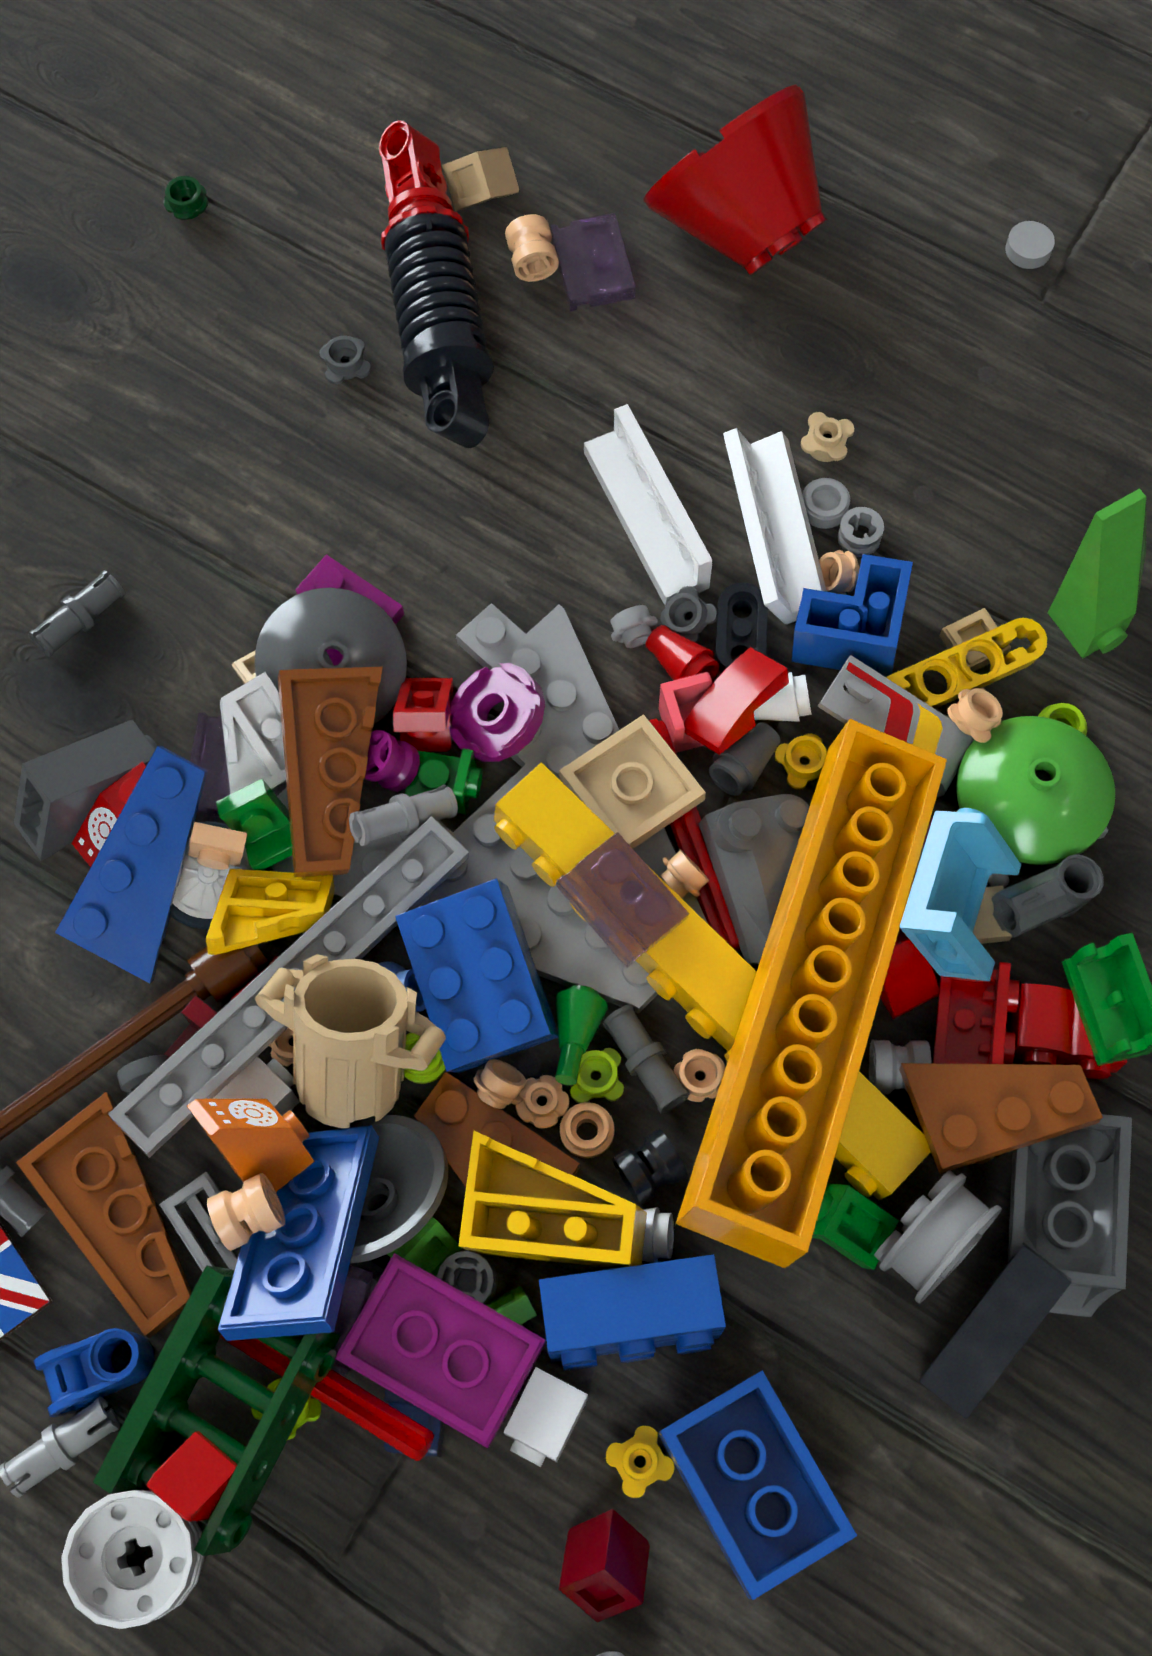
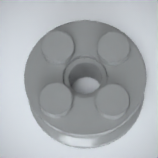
M951 1170L947 1171L928 1193L927 1196L932 1201L922 1195L901 1218L900 1221L904 1224L901 1229L904 1232L903 1235L895 1230L874 1254L881 1262L879 1268L885 1272L893 1268L918 1291L914 1300L919 1304L957 1268L1002 1211L999 1205L989 1209L966 1189L964 1183L967 1177L962 1173L956 1176Z

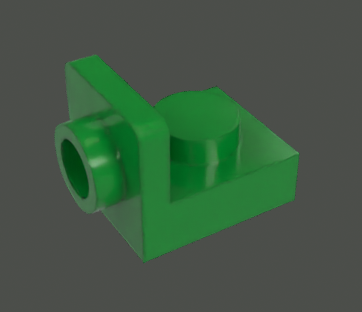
M463 748L460 758L418 751L420 756L418 772L412 783L406 787L405 794L410 797L446 785V787L452 789L456 797L457 813L466 814L469 798H478L482 784L483 769L476 767L474 751Z
M263 779L216 801L219 817L231 830L247 833L245 849L249 865L254 870L262 871L293 855L289 810Z
M827 1183L812 1238L821 1239L860 1267L874 1270L879 1261L874 1254L893 1233L899 1220L849 1185Z

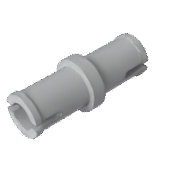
M446 785L410 797L403 793L390 798L387 804L351 813L349 817L350 831L357 844L360 843V846L397 833L401 836L412 835L431 816L436 821L455 817L458 810L457 800L452 789L446 787Z
M99 1396L92 1404L60 1426L53 1423L41 1432L42 1438L8 1462L2 1463L0 1465V1476L6 1487L15 1482V1486L10 1489V1492L15 1497L20 1498L27 1490L60 1467L63 1470H68L77 1464L79 1454L111 1432L118 1430L120 1423L112 1408L107 1410V1412L104 1410L108 1406V1402Z

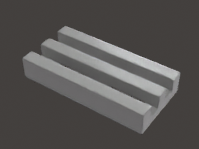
M205 1172L159 1205L202 1272L206 1265L214 1266V1264L177 1208L184 1202L187 1203L228 1268L235 1271L237 1257L233 1251L228 1250L221 1242L209 1214L196 1196L203 1189L209 1198L221 1192L212 1177Z

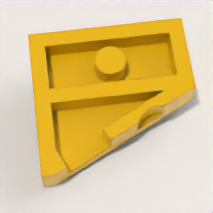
M229 869L206 936L208 954L218 955L306 932L330 910L335 893L334 876L294 877L292 872Z

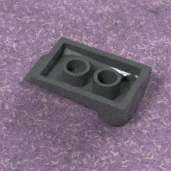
M780 794L735 802L705 815L699 823L743 958L752 967L759 966L810 807L802 798L792 794Z
M1102 1114L1103 1118L1098 1124L1012 1151L1008 1262L1024 1242L1072 1280V1283L1049 1313L1092 1317L1098 1307L1108 1298L1121 1290H1126L1132 1138L1131 1117Z

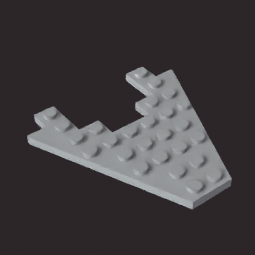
M491 603L456 634L457 644L481 666L487 667L490 670L495 667H501L498 663H511L524 668L542 688L545 700L543 721L533 740L518 754L511 756L522 767L454 832L449 830L440 820L437 821L469 851V856L455 872L416 908L497 878L509 888L540 977L567 987L576 985L588 986L596 990L605 1001L620 1007L632 1005L635 1010L634 1012L640 1013L658 995L646 979L649 974L634 959L631 962H627L621 958L608 942L610 935L596 921L593 924L585 922L571 907L570 900L572 898L558 884L551 887L545 883L532 867L534 860L521 847L516 850L510 848L494 829L496 823L493 821L495 804L538 764L542 762L560 780V769L619 731V728L562 606L558 604L526 634ZM286 787L277 797L289 810ZM661 829L632 849L664 881L661 874L667 870V866L664 865L662 860L664 857L670 860L676 854L665 829ZM397 833L369 842L363 846L354 841L348 874L333 875L335 885L333 899L340 901L411 835L401 836ZM293 855L272 865V871L294 873ZM689 892L682 899L707 923L696 897Z

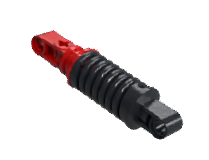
M398 120L391 123L383 132L379 142V153L382 157L386 180L385 191L390 204L388 207L389 224L381 234L382 249L385 250L398 333L401 339V350L404 360L403 378L407 388L423 398L427 428L464 448H473L484 439L489 428V416L486 412L482 386L491 378L494 365L492 356L486 349L487 341L484 335V325L481 320L478 293L475 289L476 282L473 276V266L470 261L468 227L463 224L462 216L453 211L451 200L446 195L447 184L442 173L439 146L406 122Z

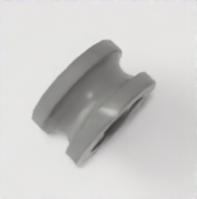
M855 507L848 510L843 515L838 532L839 545L845 552L850 551L856 557L874 553L879 548L884 531L883 519L879 513L871 508ZM859 525L869 529L868 535L865 533L863 539L853 535L854 529L857 531Z

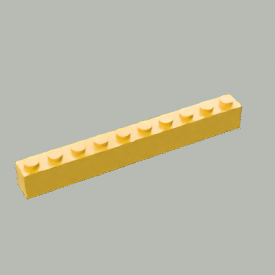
M541 762L495 804L493 821L496 823L494 826L496 833L510 848L516 850L521 847L534 860L532 867L538 876L551 887L558 884L572 898L570 905L573 910L588 924H593L596 921L610 935L608 942L613 950L627 962H631L634 959L649 974L646 977L648 983L662 998L669 1001L673 997L688 1012L685 1018L699 1035L706 1039L712 1036L727 1050L724 1056L728 1061L757 971ZM859 1071L835 1158L847 1169L845 1177L858 1192L866 1197H870L873 1194L878 1200H881L891 1195L931 1151L925 1135Z

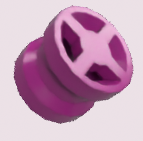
M376 730L371 732L364 779L372 782L378 781V784L389 791L398 792L405 789L412 783L418 772L420 756L417 749L405 741H397L395 737L385 731Z

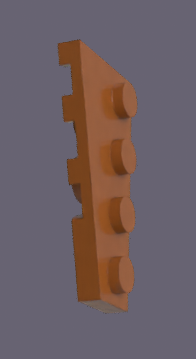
M383 667L279 670L278 687L294 877L348 874L350 870L355 840L350 831L349 817L351 813L359 812L360 798L366 773L368 749Z
M105 1092L16 1163L144 1336L151 1338L182 1313L192 1291L131 1142L126 1133L108 1115L116 1106L112 1096Z

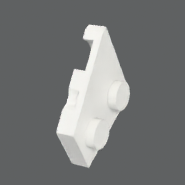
M266 672L225 695L220 700L230 794L260 779H263L272 791L286 783L279 692Z

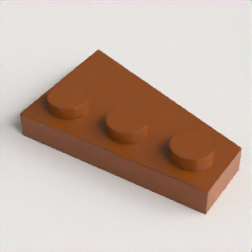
M901 1063L899 1068L939 1174L1098 1124L1103 1118L1081 1065Z
M445 1072L414 1115L417 1121L427 1126L438 1138L445 1151L448 1165L465 1188L473 1131L490 1137L519 1152H523L569 1175L575 1176L580 1169V1163L503 1110L483 1102L477 1092L448 1072Z

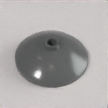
M313 589L285 601L266 621L260 632L255 650L256 677L266 672L278 692L279 670L383 667L373 726L381 721L395 705L401 683L405 682L407 659L405 646L393 620L378 604L369 598L345 589ZM329 649H336L342 654L343 661L339 665H329L323 658L324 652Z
M385 1115L376 1122L374 1116L350 1124V1128L372 1125L379 1136L350 1263L369 1261L401 1247L428 1223L442 1201L448 1181L447 1157L435 1134L417 1120L405 1116Z

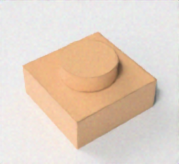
M194 822L188 856L198 858L197 862L200 865L212 869L225 870L229 868V865L240 867L247 833Z

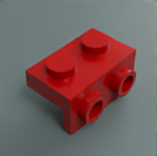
M999 962L997 970L992 972L990 982L940 976L932 1063L1013 1064L1016 1035L1012 1032H1006L1007 1012L1016 1013L1019 980H1010L1011 963Z

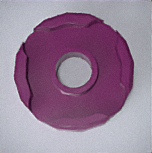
M498 663L501 667H495L491 670L484 667L474 672L461 684L451 701L452 728L449 726L452 739L461 750L463 748L473 750L475 759L482 762L502 761L518 754L533 740L543 721L545 700L542 688L524 668L511 663ZM500 702H504L502 713L496 719L487 721L491 708Z

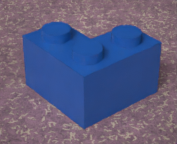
M863 554L854 596L803 588L794 629L792 662L841 670L848 657L852 655L884 677L891 675L913 562Z

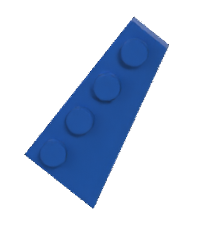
M157 746L55 932L56 934L149 984L154 981L160 948L166 935L176 887L179 885L186 848L192 834L208 771L163 746Z

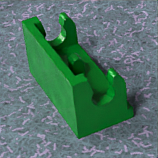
M1133 933L1117 936L1109 944L1100 948H1096L1094 943L1088 944L1079 949L1071 958L1065 959L1062 965L1097 1066L1150 1054L1152 1052V985Z

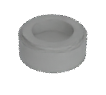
M1036 221L1018 223L1009 233L1005 247L1006 255L1013 264L1021 268L1034 269L1041 267L1051 256L1055 243L1054 235L1042 223Z
M819 478L810 482L803 490L802 496L809 523L812 526L827 529L838 526L841 523L842 517L849 510L850 494L841 482L831 478Z

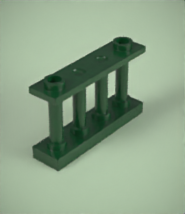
M206 1265L93 1481V1483L110 1494L141 1490L148 1483L152 1475L162 1466L159 1454L170 1433L176 1431L188 1439L195 1431L201 1432L238 1464L207 1520H200L206 1527L194 1551L202 1556L231 1552L247 1535L252 1524V1516L249 1514L317 1382L322 1381L330 1372L336 1359L334 1348L341 1336L339 1332L334 1330L331 1333L306 1334L303 1338L299 1335L256 1338L291 1359L276 1391L270 1390L216 1356L215 1346L222 1335L218 1331L234 1270ZM206 1378L263 1414L247 1447L188 1410L189 1404L187 1400L198 1379Z

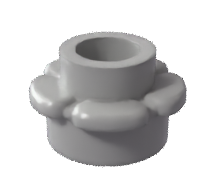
M645 605L627 608L617 613L610 622L614 630L611 638L615 642H624L626 648L641 646L646 643L648 636L656 628L658 620L655 616L650 615Z

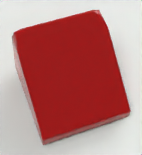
M195 1431L152 1475L146 1485L184 1520L189 1522L207 1520L217 1506L238 1464L201 1432Z

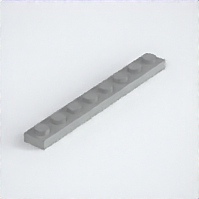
M431 816L108 1114L110 1118L150 1158L193 1117V1114L187 1107L188 1104L195 1099H213L288 1028L274 1020L265 1010L261 1009L255 1000L257 994L279 968L303 970V961L316 954L327 956L328 962L344 959L361 960L398 925L395 916L415 909L468 859L469 851Z

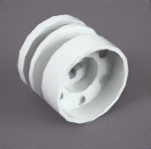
M132 1490L109 1494L86 1508L69 1530L61 1557L63 1584L75 1608L96 1624L117 1629L148 1624L183 1604L198 1583L205 1556L200 1555L194 1549L202 1535V1531L196 1521L189 1522L184 1520L153 1491ZM137 1540L140 1547L151 1546L153 1550V1557L144 1562L146 1572L143 1574L139 1566L129 1567L127 1564L126 1556L135 1551L133 1542Z

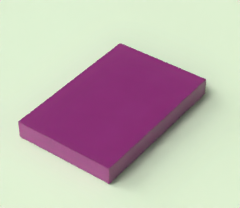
M394 1253L339 1349L336 1359L484 1447L489 1448L542 1351L546 1340Z

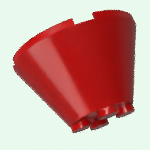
M797 84L776 92L719 130L724 137L722 141L706 153H698L696 149L692 150L651 187L643 199L650 210L744 267L749 275L754 274L772 260L769 253L772 256L779 253L781 256L803 240L799 231H801L803 236H806L827 220L821 207L805 93Z

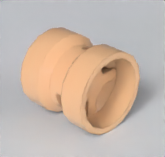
M530 214L511 221L506 227L505 236L508 248L513 253L511 260L515 275L520 280L527 282L539 281L551 276L557 270L559 261L555 246L551 244L552 234L548 220L543 216Z
M263 1173L244 1181L242 1189L234 1193L225 1190L207 1199L208 1212L215 1231L221 1242L230 1251L248 1243L251 1235L258 1231L270 1233L285 1225V1216L280 1200L271 1182Z

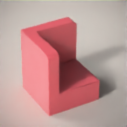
M709 672L660 684L659 712L662 721L666 724L676 753L704 746L684 733V722L696 703L711 686L712 679Z

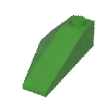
M1141 489L1132 492L1095 513L1048 611L1049 616L1082 659L1099 649L1104 654L1119 646L1127 638L1128 634L1125 631L1136 614L1146 557V495Z

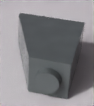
M133 719L22 763L13 823L40 861L49 858L73 841L103 790L142 761L147 766L157 745L150 736L142 733Z

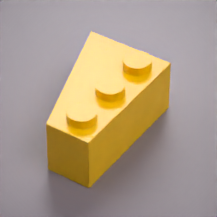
M473 1131L458 1247L477 1254L610 1268L642 1265L647 1219L646 1211L626 1199L571 1174L569 1175L479 1132Z

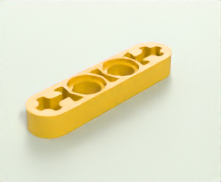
M1014 619L891 674L886 678L905 690L910 688L912 695L936 709L958 699V694L963 689H980L1027 668L1043 655L1047 648V635L1043 627L1032 619ZM1016 637L1018 639L1027 638L1030 641L1031 645L1027 649L1019 647L1010 651L1004 657L1002 648L1007 647ZM979 651L987 656L990 661V671L988 674H976L969 669L966 663L968 652ZM929 670L941 673L947 682L946 692L939 695L929 692L922 682L923 673Z

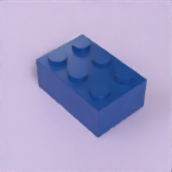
M496 878L395 916L429 1020L440 1028L446 1036L439 1050L447 1072L462 1073L484 1065L489 1060H497L558 1038V1030L509 888L503 882Z
M714 1254L539 1279L548 1354L551 1363L562 1361L564 1371L598 1366L597 1356L619 1353L620 1362L622 1363L654 1358L656 1347L676 1345L677 1354L707 1351L714 1344V1339L720 1338L726 1327Z
M763 1370L659 1432L658 1435L673 1460L747 1598L751 1600L756 1599L857 1537L856 1532Z

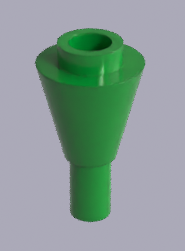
M583 985L572 986L567 990L559 992L555 997L558 1040L561 1050L555 1080L563 1085H575L577 1083L582 1055L586 1052L608 1010L607 1002L599 996V993L593 988Z

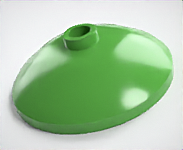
M1021 716L1003 720L999 726L992 728L990 731L991 739L988 742L980 743L974 740L970 744L961 760L956 778V794L959 808H971L986 814L1019 862L1037 865L1062 862L1068 856L1079 855L1086 851L1097 841L1107 827L1115 804V785L1112 772L1098 747L1077 729L1051 718ZM1044 770L1048 772L1051 776V781L1040 780L1036 776L1035 771Z

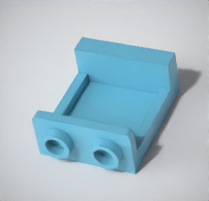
M961 808L957 812L935 811L900 923V929L940 976L990 982L995 961L973 934L974 926L989 876L992 874L1018 875L1021 863L989 817L983 812L971 808Z

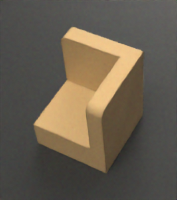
M507 147L477 151L442 165L455 211L519 192V186Z

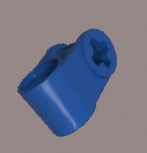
M113 1328L82 1341L50 1350L38 1356L34 1360V1364L37 1370L43 1371L52 1401V1404L47 1408L49 1416L59 1417L86 1408L99 1396L105 1397L139 1383L152 1370L155 1358L154 1349L148 1339L137 1333ZM128 1342L132 1351L131 1361L124 1370L117 1373L112 1366L111 1358L113 1351L121 1343Z

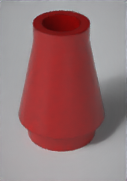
M660 625L655 628L646 640V648L654 654L673 681L705 672L710 673L713 681L718 673L719 663L714 659L712 650L673 632L666 625Z

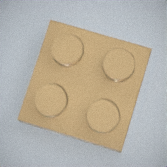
M644 714L559 770L560 780L631 850L703 802L706 795L704 789Z

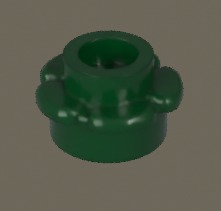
M176 177L165 188V209L169 213L173 212L174 217L177 219H193L202 214L208 206V199L205 197L207 194L206 189L193 177Z

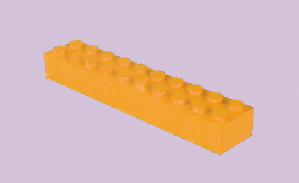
M852 719L848 720L828 748L677 1217V1225L782 1268L788 1267L808 1252L947 759Z

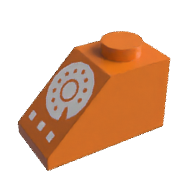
M195 1099L187 1105L193 1116L243 1183L263 1173L277 1192L315 1162L302 1143L310 1137L307 1130L291 1110L281 1116L268 1099Z

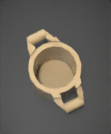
M316 954L303 961V970L279 968L255 998L257 1005L265 1010L274 1020L293 1030V1084H296L300 1102L306 1105V1112L325 1125L342 1129L350 1128V1122L375 1116V1122L381 1120L394 1107L395 1102L399 1098L401 1081H404V1069L424 1071L446 1039L444 1032L440 1028L435 1026L427 1017L416 1012L417 992L408 987L406 991L405 986L395 973L374 962L360 959L333 960L328 962L327 956ZM406 1031L420 1036L411 1051L405 1050Z

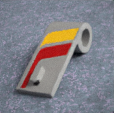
M852 655L848 657L817 706L844 724L849 719L855 720L947 759L937 797H941L946 793L958 773L966 750L974 741L972 736L963 733L949 715H943Z

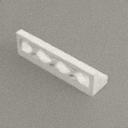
M628 404L614 409V431L585 442L584 454L666 607L668 601L673 596L679 594L683 587L692 586L699 593L709 589L712 558Z
M735 428L723 433L763 602L776 617L787 625L797 620L803 588L827 592L789 440L781 431L750 444L741 432Z

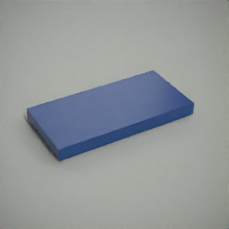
M372 1125L310 1132V1137L302 1142L315 1162L276 1192L284 1211L285 1225L270 1233L258 1231L251 1235L248 1243L241 1246L218 1331L226 1341L334 1332L379 1141V1136Z

